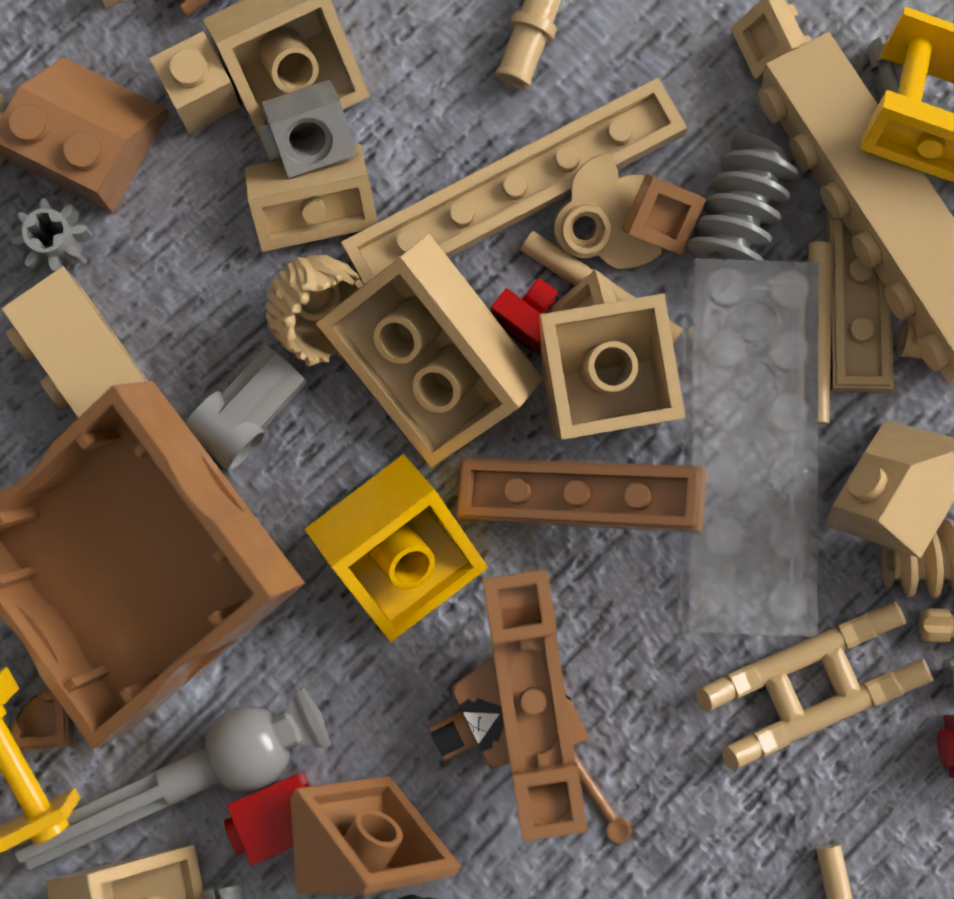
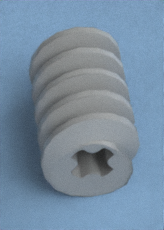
M739 133L734 135L731 141L732 151L726 154L721 164L723 173L717 175L712 185L715 194L708 196L703 206L705 216L698 218L694 231L697 237L690 239L686 247L690 253L713 265L739 269L742 266L759 268L762 265L763 258L751 250L750 246L751 244L769 246L773 239L759 225L760 223L777 225L782 217L776 209L768 204L769 202L787 203L791 194L778 181L796 182L800 173L796 167L787 162L788 158L785 150L775 142L755 133Z

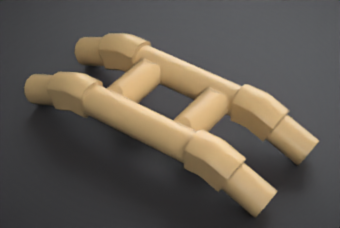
M897 601L847 620L831 629L728 673L697 689L696 698L703 710L710 712L765 685L781 719L745 735L744 738L724 747L722 755L727 766L732 770H737L790 745L792 742L868 708L875 707L906 692L933 682L930 669L922 658L898 669H893L873 677L859 685L844 653L845 649L905 625L906 619ZM818 661H822L837 695L803 710L788 675Z

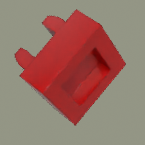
M540 278L534 282L523 299L505 288L491 306V313L510 336L538 356L541 352L539 315L549 312L557 300L555 297L558 291Z

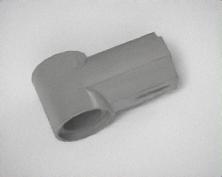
M266 345L223 392L216 391L208 396L192 412L185 424L205 451L225 470L231 472L239 467L256 450L266 435L264 429L307 382L288 361Z

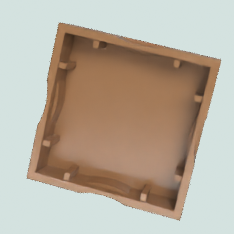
M154 381L111 386L50 445L42 460L28 475L0 492V619L22 641L31 655L40 677L92 749L133 730L305 584Z

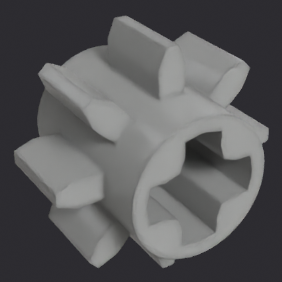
M43 198L40 201V209L34 210L29 215L22 212L18 213L17 216L23 223L22 235L12 238L11 243L19 251H31L26 257L24 264L34 273L40 271L45 264L51 268L52 272H55L62 266H70L75 261L84 265L87 262L81 253L82 242L92 239L93 234L84 225L74 226L78 221L80 213L72 204L69 203L64 206L59 213L54 210L46 198ZM58 229L61 233L53 236V246L46 248L44 243L50 242L52 240V231Z

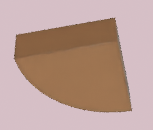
M49 688L40 691L23 707L9 729L20 751L74 746L73 721Z

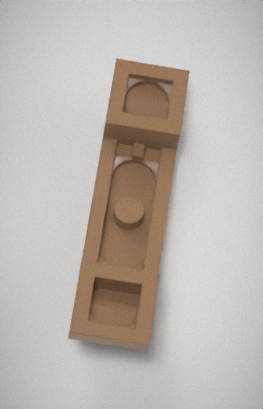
M548 569L482 578L522 842L588 832L557 644V628Z

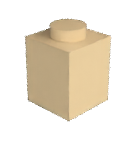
M204 31L149 58L188 134L241 108L233 85Z

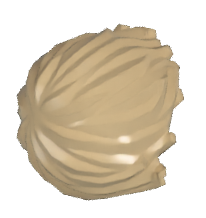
M312 254L304 258L296 257L293 263H286L285 270L278 273L277 279L271 280V289L266 294L267 303L265 305L268 330L280 341L283 348L290 353H295L297 359L304 360L306 366L329 362L330 356L334 354L342 357L316 323L364 284L361 282L358 274L348 264L333 259L328 255Z

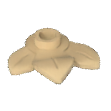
M608 152L595 156L583 163L572 179L571 200L561 207L555 217L554 235L560 247L568 254L578 258H590L598 255L610 266L617 269H630L642 266L662 254L661 247L630 236L622 230L645 175L631 174L619 177L616 163ZM582 216L590 217L593 222L591 233L586 237H576L573 232L574 222Z

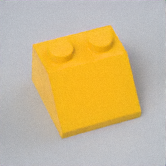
M404 454L304 529L335 573L390 642L394 641L488 569V566L438 493Z

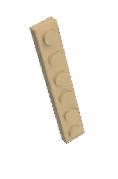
M658 77L341 242L342 247L363 284H366L427 234H430L447 257L451 258L570 196L572 179L576 171L589 159L608 152L612 155L617 169L620 170L685 136L687 126Z

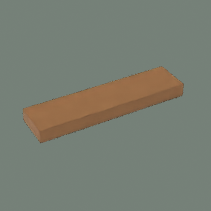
M462 458L456 518L462 521L703 533L707 469L702 466Z

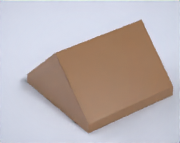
M390 776L297 788L290 798L297 894L366 895L456 876L461 868L455 857Z

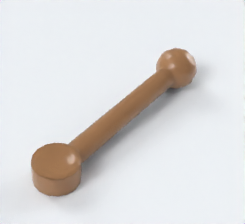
M575 754L580 783L608 823V838L616 844L625 843L632 833L630 821L616 815Z

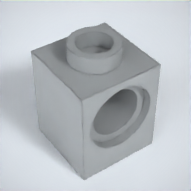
M330 79L262 102L269 123L257 126L269 161L282 158L288 178L357 155L341 102ZM312 122L317 124L316 130L306 138L299 139L290 136L291 131L301 123Z

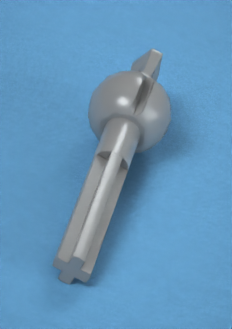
M304 687L298 691L286 710L276 716L265 707L247 704L230 708L213 722L206 734L205 748L74 808L67 819L69 826L64 831L38 845H34L31 838L16 845L18 850L15 851V855L19 863L24 862L28 871H31L218 783H221L230 791L240 793L256 792L269 787L281 777L290 760V749L298 745L328 748L331 745L322 713Z

